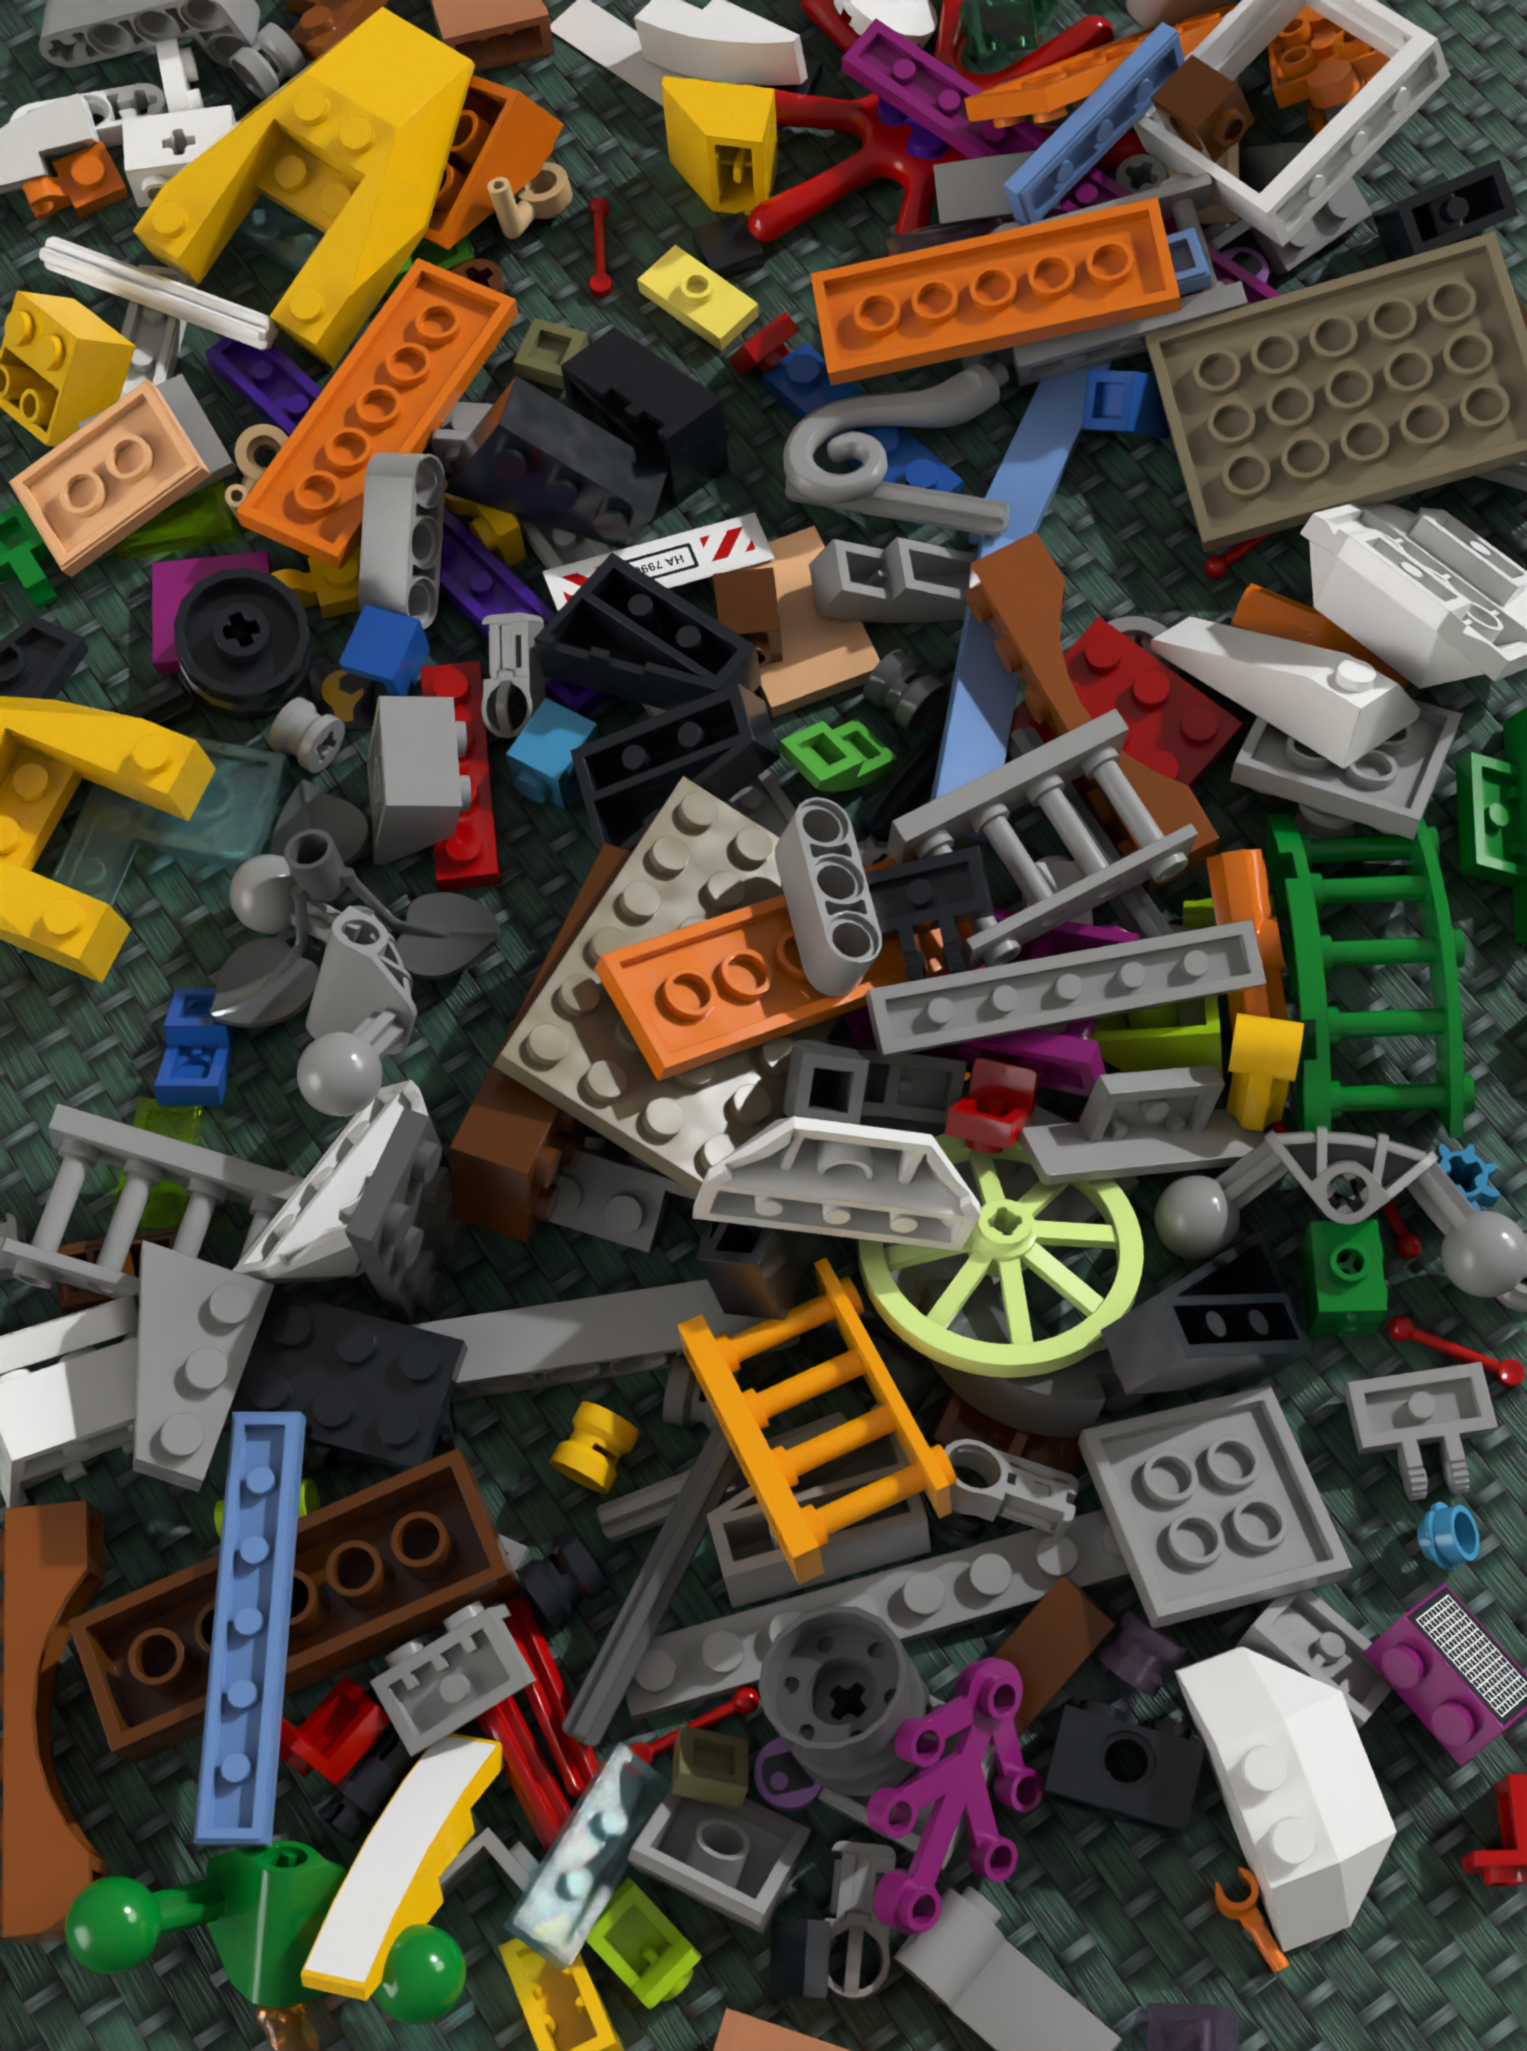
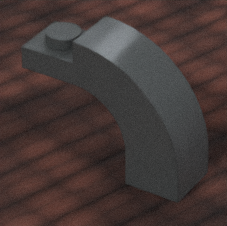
M829 1039L798 1040L792 1045L782 1111L787 1117L795 1116L856 1125L860 1124L861 1115L946 1124L948 1108L961 1100L967 1061L960 1057L924 1052H912L878 1058L875 1043Z
M986 1274L947 1327V1330L978 1341L1010 1344L1005 1310L991 1276ZM954 1278L926 1282L917 1310L924 1316H927ZM1108 1350L1095 1351L1083 1360L1057 1371L1016 1378L971 1374L948 1367L929 1358L945 1383L972 1407L1004 1425L1037 1435L1080 1437L1082 1430L1094 1427L1102 1409H1106L1109 1412H1122L1131 1409L1137 1404H1141L1147 1394H1125L1122 1383L1112 1368L1111 1356Z

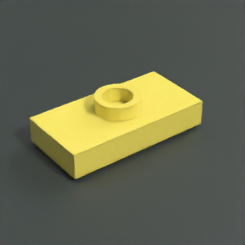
M674 245L637 279L638 289L641 294L720 351L759 317L757 302L677 245Z

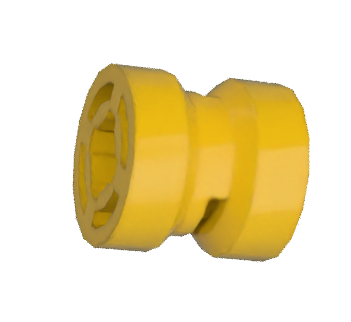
M582 1401L571 1420L574 1431L569 1440L558 1444L549 1463L558 1472L574 1482L600 1494H608L618 1476L615 1465L621 1455L631 1452L640 1432L630 1422L614 1412L597 1404Z

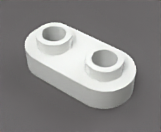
M178 38L156 42L157 56L169 113L204 108L199 88L191 90L190 82L199 80L191 47L181 49Z

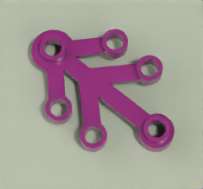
M989 1657L970 1663L962 1670L957 1679L955 1699L923 1718L911 1717L901 1723L894 1739L897 1755L904 1761L929 1768L894 1789L890 1787L879 1789L868 1803L867 1821L870 1827L891 1838L899 1839L911 1832L915 1826L918 1811L935 1801L910 1868H897L888 1872L879 1882L874 1895V1911L878 1920L903 1934L915 1935L927 1931L934 1926L940 1916L941 1899L934 1885L961 1814H963L971 1845L968 1852V1862L974 1873L994 1882H1002L1013 1873L1018 1858L1016 1846L1011 1840L998 1835L981 1767L988 1744L990 1745L998 1772L994 1785V1792L998 1802L1025 1813L1033 1810L1042 1798L1044 1788L1042 1777L1036 1770L1024 1766L1013 1721L1022 1701V1679L1016 1667L1006 1660ZM962 1730L955 1751L938 1761L945 1747V1739ZM923 1733L922 1744L916 1751L917 1740ZM1022 1781L1021 1789L1016 1795L1017 1786ZM896 1804L895 1814L890 1821H888L889 1812L891 1808ZM996 1849L995 1858L990 1864L991 1855Z

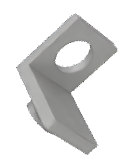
M489 1828L485 1829L462 1850L439 1878L444 1900L488 1858L493 1856L543 1916L549 1919L558 1910L556 1905L537 1884L547 1875V1872L520 1841L508 1850Z

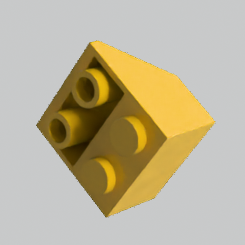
M663 76L661 88L670 163L712 211L731 214L744 211L745 215L749 216L756 206L771 198L779 166L775 90L753 85Z
M17 291L12 310L5 321V335L0 349V408L46 446L56 447L80 429L77 423L106 410L120 399L135 345L74 298Z

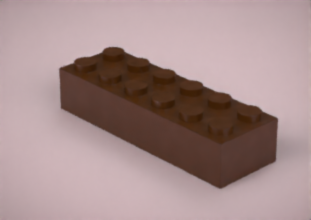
M604 843L449 1147L454 1218L528 1243L538 1221L548 1223L555 1211L561 1190L560 1185L556 1183L564 1167L573 1170L579 1161L586 1138V1133L582 1131L585 1124L498 1070L493 1065L633 853L631 851Z
M459 1448L298 1518L284 1697L444 1626L443 1621L449 1616L480 1600L484 1608L522 1591L474 1471ZM220 1553L68 1620L111 1752L134 1764L203 1734Z

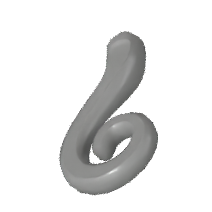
M994 362L987 368L979 363H973L931 388L857 395L821 406L805 416L790 433L783 451L785 474L793 488L812 500L825 503H847L861 499L874 492L886 476L888 469L886 451L881 442L873 436L854 431L839 433L869 426L945 428L968 422L999 402V387L1009 381L1008 371L1000 362ZM839 434L827 444L828 457L833 462L857 459L861 461L862 466L847 474H832L818 467L814 462L813 456L824 442Z

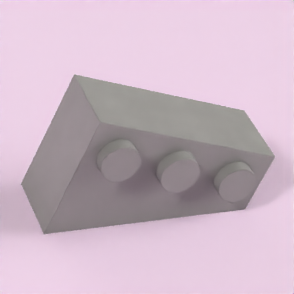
M143 1240L139 1271L133 1471L199 1492L274 1285Z

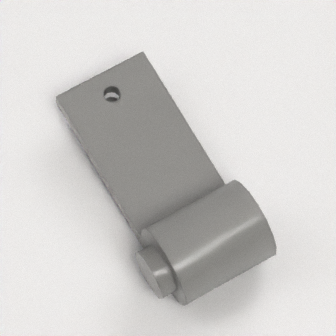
M970 1886L961 1895L948 1888L940 1898L941 1912L934 1926L927 1931L910 1935L893 1956V1959L913 1979L995 2051H1115L1122 2042V2039L1006 1941L1004 1935L995 1926L1002 1914L985 1897Z

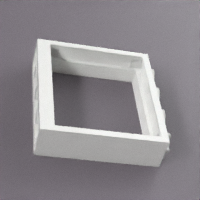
M1242 0L1184 58L1186 61L1191 55H1194L1233 81L1307 6L1391 59L1260 194L1166 130L1154 104L1133 125L1144 149L1177 174L1187 173L1196 177L1209 173L1212 181L1210 197L1283 247L1451 76L1438 38L1376 0Z

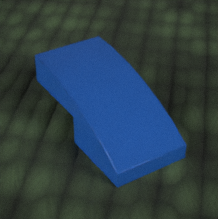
M176 987L163 1025L167 1048L154 1084L158 1105L221 1106L232 1062L237 1027L218 1022L211 1016L209 1010L214 1001L216 987Z

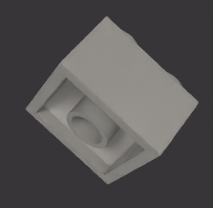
M378 697L367 753L374 865H386L453 837L460 813H469L470 777L469 775H460L458 758H465L466 724L465 721H455L453 697Z

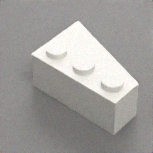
M138 1330L129 1333L122 1342L96 1350L95 1347H84L71 1351L64 1355L58 1361V1364L31 1372L29 1369H18L0 1376V1490L7 1508H17L28 1503L24 1490L62 1473L67 1483L87 1475L88 1473L83 1462L101 1453L121 1446L126 1455L134 1451Z

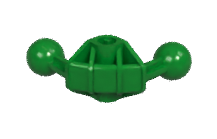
M282 1840L273 1841L272 1846H252L213 1856L207 1862L206 1879L152 1893L147 1887L134 1879L123 1876L104 1877L87 1885L72 1901L65 1919L66 1943L75 1960L84 1968L98 1974L117 1975L128 1972L144 1962L154 1950L160 1935L207 1923L230 1982L246 1999L264 2007L278 2008L291 2006L321 1997L325 1993L324 1991L303 1987L300 1974L330 1906L350 1869L323 1858L309 1845L296 1841ZM414 1924L405 1928L394 1941L385 1962L382 1982L373 1992L377 2003L383 2011L397 2021L412 2025L431 2023L446 2015L456 2005L465 1987L466 1963L459 1945L444 1930L432 1925Z

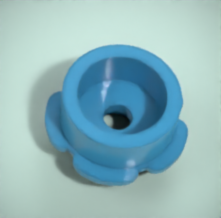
M1443 1502L1432 1504L1430 1511L1425 1514V1518L1418 1525L1417 1536L1420 1548L1424 1556L1430 1561H1435L1440 1568H1448L1450 1571L1458 1570L1463 1562L1473 1561L1478 1555L1480 1543L1476 1523L1468 1509L1462 1505L1448 1507Z

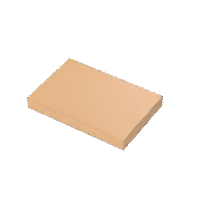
M147 379L10 480L9 483L61 571L73 577L211 476V473L157 386Z
M815 525L768 542L775 559L730 571L771 567L774 569L783 661L771 662L759 667L761 684L758 687L772 718L865 684L873 669L880 662L861 621L817 615L809 564L825 546ZM713 576L708 577L707 579L715 594Z

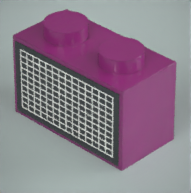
M1446 1583L1404 1614L1363 1652L1364 1656L1461 1767L1527 1711V1674Z

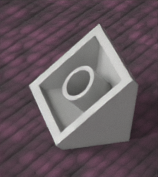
M671 1787L632 1846L628 1861L637 1872L764 1935L804 1850L811 1830L746 1797L741 1809L715 1803H703L692 1798L671 1794Z

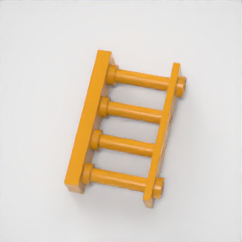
M826 1257L814 1262L820 1296L789 1309L784 1320L767 1319L730 1337H727L724 1332L713 1336L702 1314L677 1325L685 1357L799 1585L825 1573L820 1547L829 1543L828 1535L922 1491H925L940 1519L952 1513L950 1486L957 1483L954 1469L947 1454L940 1444L929 1448L858 1315L864 1313V1307L855 1285L849 1276L838 1280ZM831 1320L834 1321L849 1351L758 1393L753 1388L741 1392L732 1374L741 1370L739 1362ZM863 1375L879 1405L878 1408L786 1451L782 1445L770 1449L761 1431L769 1426V1418ZM894 1433L910 1463L909 1466L818 1509H815L812 1504L800 1509L790 1489L799 1484L797 1476L887 1434Z

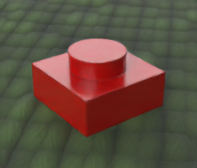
M785 311L745 342L727 360L740 377L744 376L756 365L764 374L791 353L784 343L796 334L799 328Z

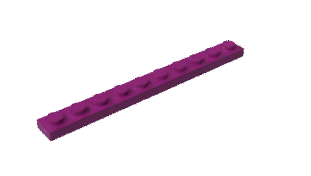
M877 18L842 57L841 71L970 159L1036 151L1050 137L1028 121L1003 128H994L993 119L969 122L964 99L983 91ZM1093 166L1060 200L1061 210L1049 211L1048 213L1055 217L1129 196L1133 193ZM1172 219L1163 220L1166 236L1178 232L1176 223ZM1207 244L1217 281H1223L1225 285L1242 281L1248 301L1247 305L1282 295ZM1190 293L1180 296V298L1189 296Z

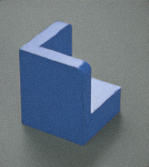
M1088 370L1082 429L1095 432L1134 433L1156 438H1168L1171 432L1155 375L1137 371Z
M364 605L340 657L339 664L342 670L346 673L384 683L389 696H410L421 673V667L424 666L430 652L421 621L416 618Z

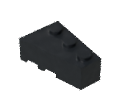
M516 376L462 444L445 493L624 549L653 519L668 468Z

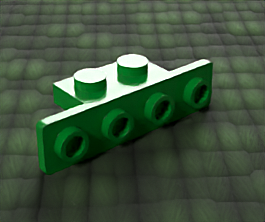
M1526 707L1503 724L1505 762L1474 752H1469L1455 762L1460 873L1512 887L1515 942L1527 945Z

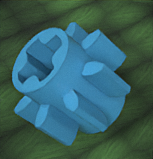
M1444 1144L1438 1145L1435 1151L1439 1158L1437 1163L1476 1211H1480L1479 1205L1493 1208L1500 1192L1486 1184L1498 1168L1496 1163L1485 1164L1474 1154L1475 1145L1469 1144L1464 1151H1454L1451 1153ZM1463 1184H1464V1185L1467 1187V1189H1468L1466 1193H1465L1463 1187H1461V1185H1463Z

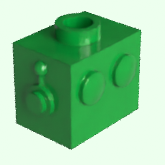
M1378 1219L1363 1220L1354 1224H1342L1335 1221H1310L1299 1246L1308 1336L1338 1335L1350 1337L1357 1334H1375L1387 1312L1388 1290L1384 1281L1382 1264L1384 1251L1379 1236Z

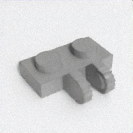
M1482 1362L1347 1382L1343 1391L1358 1454L1362 1455L1397 1449L1400 1476L1409 1501L1426 1498L1428 1479L1423 1468L1419 1446L1439 1443L1443 1478L1449 1488V1492L1451 1494L1469 1492L1468 1466L1466 1465L1461 1439L1492 1435L1498 1428Z

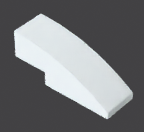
M651 0L634 17L644 60L668 70L704 80L760 86L800 85L808 78L799 34L726 0H712L703 10L683 0Z
M77 93L44 104L0 128V195L21 190V185L33 178L41 176L53 177L48 161L49 158L76 152L100 142L88 101L83 96Z

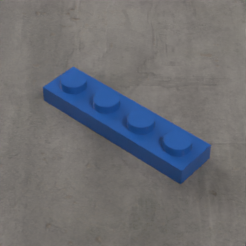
M806 342L763 374L764 389L800 421L821 406L836 400L865 395L851 382L831 386L825 359ZM869 426L839 433L842 434L850 431L862 432L875 437L881 442L887 455L888 469L883 479L885 482L963 494V480L902 426ZM837 434V435L831 437L830 439H828V440H827L826 442H824V443L828 444L829 441H830L832 438L838 436L839 434ZM857 459L846 460L855 470L862 466L861 461ZM915 523V524H917L920 528L925 525V524Z

